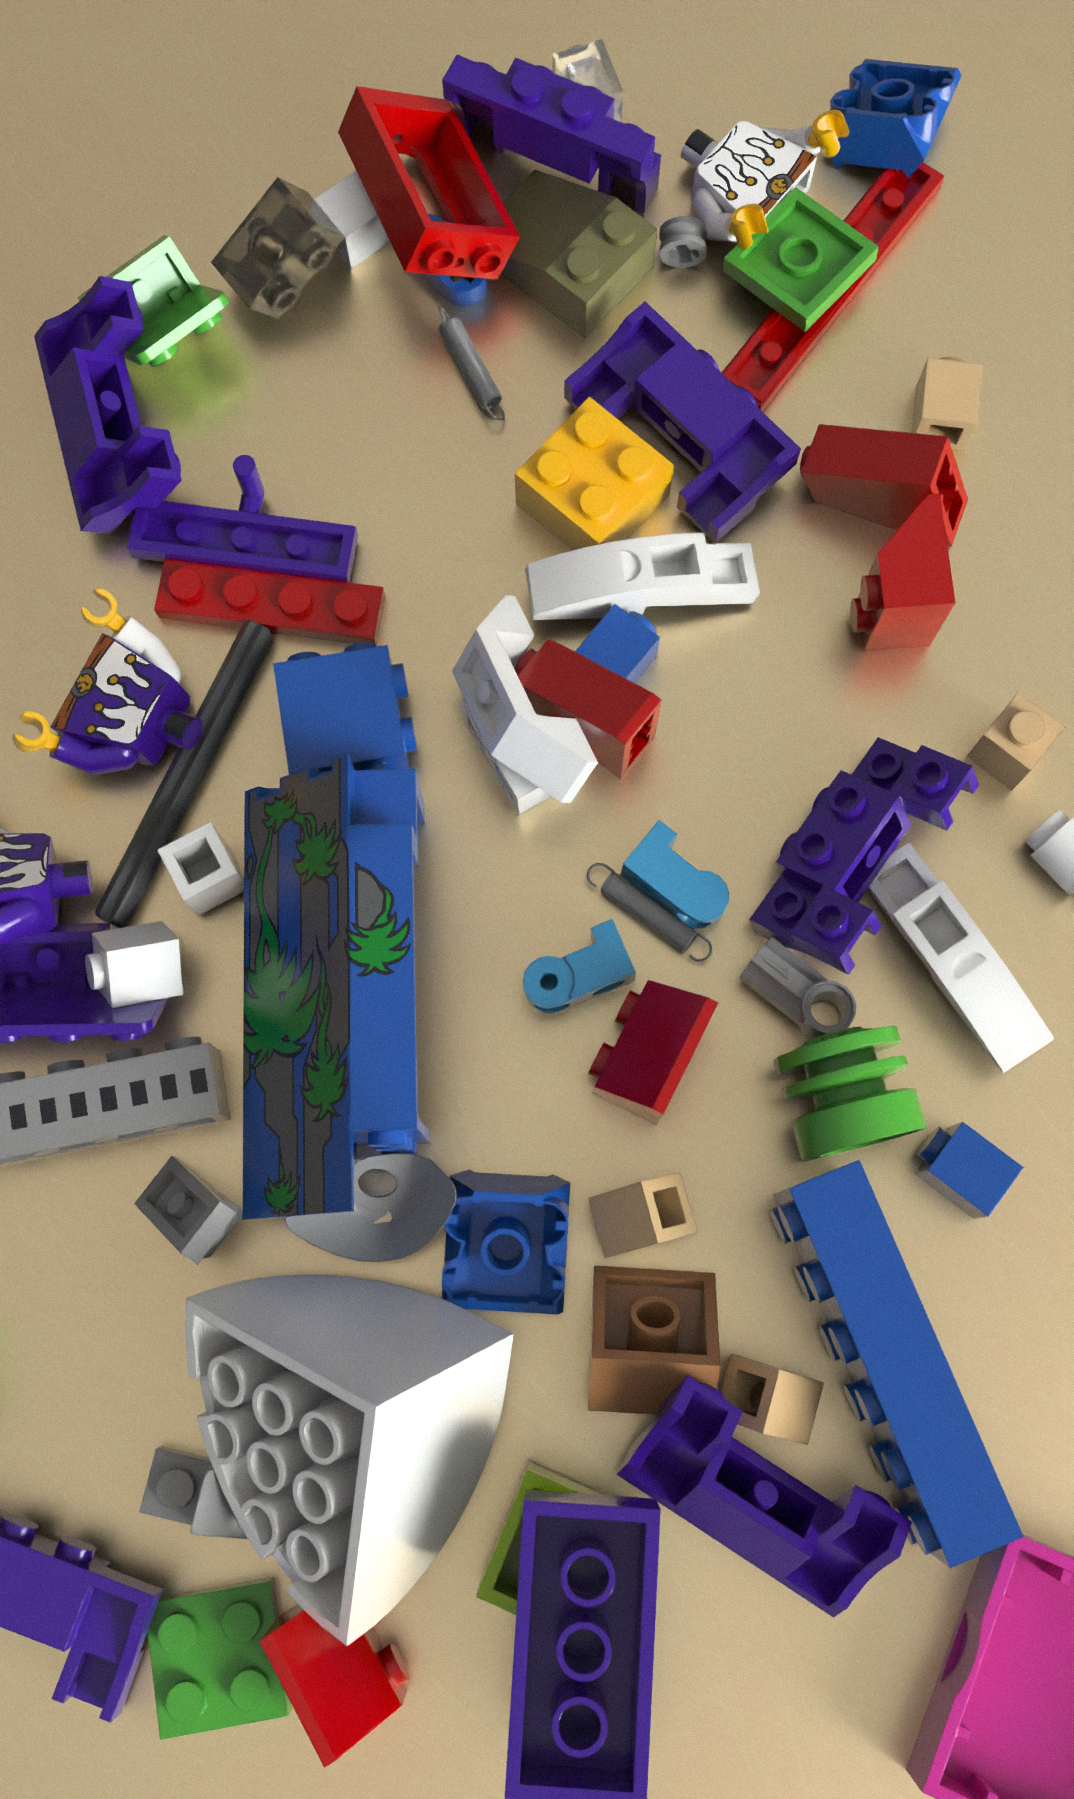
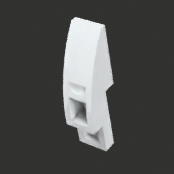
M704 533L668 534L608 542L557 554L527 564L525 569L532 620L603 618L614 604L627 613L635 611L641 615L645 608L650 606L752 604L760 594L751 543L706 544Z
M910 843L892 853L868 887V890L930 971L933 981L1001 1072H1006L1051 1042L1053 1036L1004 962L943 880L939 882Z

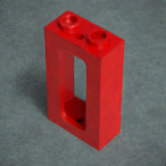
M356 86L338 133L404 272L498 280L520 236L451 102L446 99ZM399 154L409 155L418 162L447 222L431 221Z

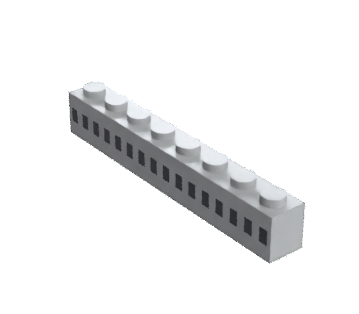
M183 1037L166 1042V1051L143 1055L141 1048L122 1049L106 1054L107 1063L86 1067L83 1060L61 1061L48 1065V1074L26 1078L25 1072L21 1071L0 1073V1165L231 1120L220 1050L210 1043L202 1044L201 1037Z

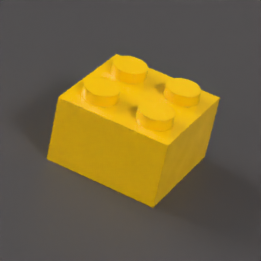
M589 396L514 473L516 504L571 550L627 540L670 495L674 464Z

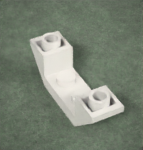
M505 595L476 628L452 672L490 755L559 802L571 803L598 761L577 719L536 715L514 669L529 648L530 642L535 635L516 597Z

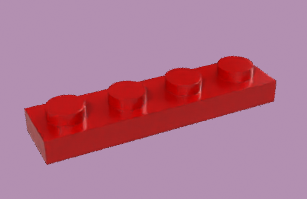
M165 558L154 611L161 619L241 629L244 622L252 620L264 625L270 630V633L349 644L367 642L377 645L385 592L384 588L380 586Z

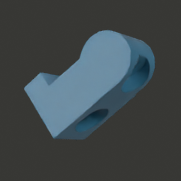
M658 820L623 863L620 876L625 880L627 879L631 885L634 884L638 890L643 891L648 897L650 896L652 900L662 905L664 909L669 910L673 916L678 917L680 921L685 922L690 928L698 930L710 928L720 920L729 903L727 885L719 875L711 871L697 870L671 848L675 843L677 833L661 820Z
M613 919L591 927V939L594 944L562 958L545 956L529 964L524 972L523 986L526 998L533 1008L547 1014L562 1012L635 981L636 971Z

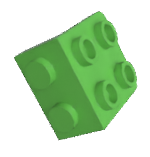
M162 236L106 276L132 283L137 306L143 315L144 331L124 354V358L139 365L149 362L151 366H157L168 360L179 349L176 345L177 341L191 331L195 334H200L212 328L222 318L219 311L229 303L223 291L203 286L199 283L170 236ZM89 289L77 297L79 301L86 295Z

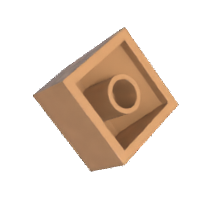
M594 1266L588 1411L657 1415L663 1401L687 1375L699 1383H705L716 1389L718 1388L720 1348L715 1273Z

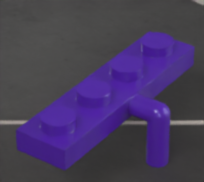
M240 455L233 462V469L242 491L238 511L162 501L156 509L135 508L127 549L132 558L164 562V559L167 558L350 582L358 540L356 526L261 514L265 491L255 461L249 455Z

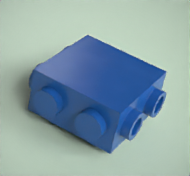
M356 643L346 647L344 652L321 656L316 652H300L291 655L285 662L273 663L289 774L307 767L317 768L319 772L331 771L332 758L347 752L354 770L409 769L407 752L417 751L412 717L401 718L398 700L409 697L403 663L392 664L388 645L377 647L373 643Z

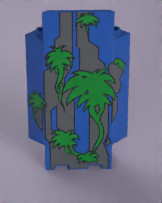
M347 752L332 758L331 771L319 772L317 768L307 767L281 777L280 788L258 786L245 791L242 1220L354 1212V1157L357 1156V1146H372L375 1151H381V1155L399 1153L417 1154V1144H431V1132L418 1117L413 865H418L417 824H425L424 799L415 768L354 770Z

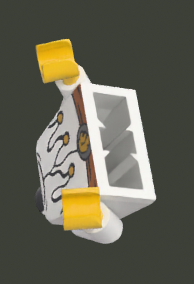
M839 110L826 111L815 119L812 126L793 130L758 127L748 121H740L734 125L719 143L700 129H696L685 142L681 158L697 168L694 173L691 201L696 217L705 223L707 239L731 242L734 246L738 244L740 249L746 250L753 243L751 234L762 233L765 235L769 232L765 217L795 187L805 194L809 191L817 159L815 154L821 150L825 157L831 158L839 152L841 146L838 138L847 137L850 133L842 112Z

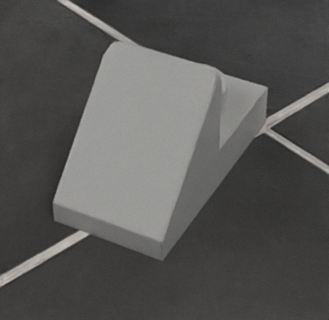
M174 1156L168 1159L134 1203L182 1255L196 1264H199L203 1258L212 1256L241 1218L243 1212L238 1205Z
M164 1446L156 1448L140 1513L191 1525L190 1534L198 1536L248 1539L221 1489L209 1457Z

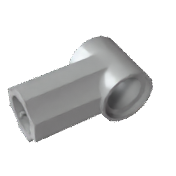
M773 937L759 949L740 975V980L798 1024L800 1031L808 1040L849 1028L856 1015L854 996L846 986L836 981H828ZM821 1000L835 1004L840 1010L841 1022L832 1026L817 1022L812 1016L811 1005Z

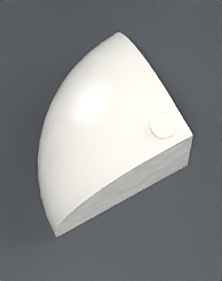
M334 1275L264 1277L219 1286L188 1297L186 1302L185 1331L189 1378L200 1377L206 1412L198 1415L197 1419L210 1462L221 1489L239 1525L259 1557L263 1560L272 1555L285 1574L292 1580L293 1583H291L287 1590L288 1594L321 1627L347 1646L376 1625L411 1590L438 1555L463 1514L480 1479L496 1435L506 1390L514 1334L462 1307L425 1292L382 1281Z

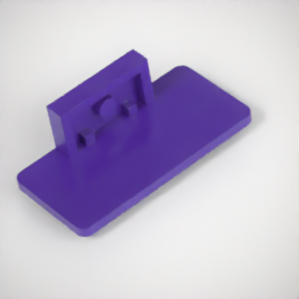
M110 923L58 924L50 932L18 938L8 944L0 945V1043L16 1041L23 1036H48L50 1040L56 1042L73 1041L84 1035H109L111 1039L118 1041L138 1039L154 1029L168 998L111 1008L98 989H91L86 974L85 956L94 953L92 933L110 930Z

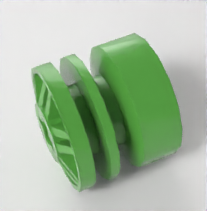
M896 1026L879 1028L852 1027L809 1039L793 1051L773 1060L777 1075L785 1076L805 1072L807 1077L806 1080L799 1081L782 1089L784 1099L799 1100L813 1098L815 1110L803 1114L791 1122L802 1161L866 1147L927 1129L916 1089L900 1088L887 1090L885 1085V1078L909 1066L905 1056L878 1060L876 1055L877 1052L901 1043Z

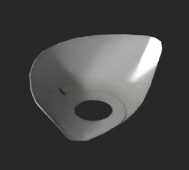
M412 1153L365 1156L354 1159V1212L285 1217V1222L295 1235L309 1244L336 1256L366 1262L402 1259L421 1250L436 1237L449 1219L455 1206L456 1189L451 1179L430 1159ZM383 1169L394 1175L397 1185L390 1194L372 1196L361 1190L358 1180L365 1171ZM387 1211L391 1213L392 1219L390 1222L374 1223V1221L387 1215Z

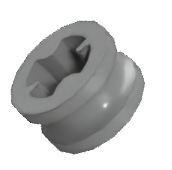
M678 216L665 221L661 225L659 239L661 241L659 257L662 262L675 268H688L702 263L707 256L705 223L691 216Z

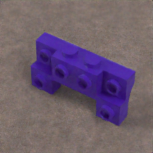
M460 55L455 56L442 79L444 99L452 102L468 136L476 122L480 121L493 127L495 151L505 154L506 150H510L588 184L591 183L599 168L598 191L609 195L617 179L636 187L635 211L645 214L658 190L661 154L654 152L655 136L644 132L634 124L614 120L615 98L604 94L596 87L581 85L555 74L545 66L533 65L516 57L508 72L503 74L487 63L474 62Z
M99 276L86 295L72 308L58 316L45 320L34 335L80 530L111 534L135 507L156 509L182 479L180 460L174 452L169 430L141 426L124 359V354L144 331L143 315L137 306L132 283Z
M646 301L623 320L609 340L587 362L564 380V398L576 410L589 396L617 419L634 407L701 472L679 492L677 508L714 544L755 509L757 499L797 464L801 448L758 408V404L752 394L742 386L733 385L720 372L716 361L709 353L701 349L697 351Z
M878 737L852 774L840 770L830 786L819 792L813 803L811 813L799 830L792 833L785 840L780 856L776 861L782 874L749 919L758 934L768 940L773 937L786 948L806 953L849 975L855 967L849 955L851 948L864 930L876 935L881 928L874 910L859 903V900L912 824L907 814L947 831L953 823L948 808L960 790L973 794L979 786L973 766L923 745L915 753Z
M687 1375L663 1401L655 1420L631 1444L617 1475L834 1618L849 1607L857 1594L875 1574L900 1557L912 1521L892 1509L890 1503L882 1496L863 1490L857 1485H854L834 1502L814 1491L733 1438L732 1435L743 1411L726 1401L722 1393L716 1388L705 1383H699Z
M2 1514L0 1518V1627L63 1652L71 1647L51 1699L64 1704L70 1697H74L102 1708L99 1718L111 1723L122 1712L145 1648L142 1645L163 1589L110 1569L111 1562L96 1557L97 1548L86 1541L62 1536L59 1542L36 1534L38 1525L33 1521L17 1515Z

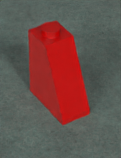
M819 424L811 446H807L804 449L801 457L800 473L802 478L805 479L816 503L894 530H898L928 494H940L947 546L952 547L968 497L948 436Z
M550 638L547 639L537 652L533 649L528 650L516 664L515 672L535 713L543 716L577 719L598 763L619 779L625 775L655 738L662 699L647 689Z

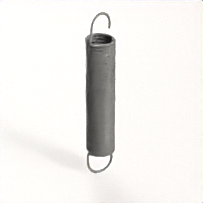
M439 306L438 310L443 318L439 331L480 407L487 409L493 418L500 421L504 420L505 413L502 407L500 408L503 414L502 418L496 417L490 411L491 408L501 402L502 395L459 318L450 319L447 312Z
M595 863L589 867L587 880L594 887L597 885L589 877L593 867L604 866L611 871L600 891L619 904L621 908L626 909L635 918H638L640 922L645 923L649 929L651 928L656 934L661 935L663 939L668 940L670 944L680 949L682 953L699 936L708 943L709 953L702 959H697L691 954L689 957L696 962H703L711 956L712 945L706 937L694 931L692 927L687 926L685 922L680 921L675 915L673 916L669 910L664 909L662 905L657 904L650 896L648 897L643 891L638 890L634 884L631 885L627 879L625 880L620 874L615 873L608 865Z

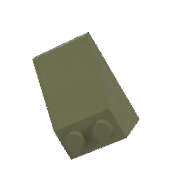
M534 170L502 202L520 238L501 274L584 339L654 267L657 228L616 197Z

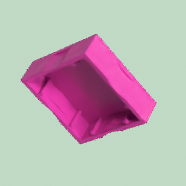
M1024 1534V1537L980 1555L906 1767V1771L922 1793L935 1799H1074V1556Z

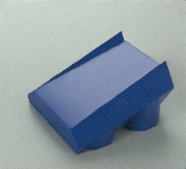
M865 59L861 65L856 66L849 74V89L835 93L830 100V110L842 112L850 131L847 137L838 138L841 146L840 150L834 157L830 158L836 168L839 169L843 163L901 170L909 178L926 158L960 81L961 73L959 69Z
M470 1169L450 1175V1179L456 1189V1203L449 1219L445 1223L446 1242L442 1270V1299L464 1309L557 1315L562 1313L565 1290L570 1182L553 1174L546 1177L479 1173Z

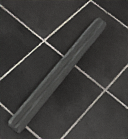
M247 620L239 630L195 716L202 721V733L198 742L190 750L179 747L95 910V915L102 921L119 928L127 926L161 859L157 850L169 844L273 640V635L264 625Z

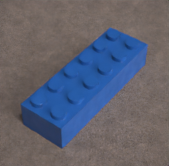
M860 1160L773 1194L777 1207L770 1209L775 1228L784 1244L790 1241L793 1242L802 1263L794 1267L799 1285L809 1302L817 1300L827 1323L819 1326L823 1342L833 1361L841 1359L845 1364L852 1381L844 1385L847 1399L859 1421L867 1420L877 1440V1443L869 1446L874 1463L884 1482L887 1483L892 1480L899 1492L903 1504L895 1507V1511L912 1521L907 1535L908 1541L911 1545L918 1543L925 1555L932 1554L949 1568H952L1024 1537Z

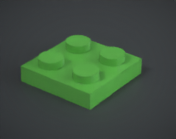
M795 187L765 217L769 232L765 235L762 233L751 234L753 243L746 250L740 249L737 244L724 257L723 272L806 332L876 261L879 246Z
M274 1577L160 1598L148 1629L160 1740L289 1715L292 1710L291 1702L259 1642L279 1617Z

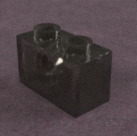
M277 177L211 263L249 309L279 319L284 312L296 304L301 290L314 274L331 261L334 250L345 236L307 191ZM282 248H283L282 255H281V257H280V259H279L280 252H281V250H282Z

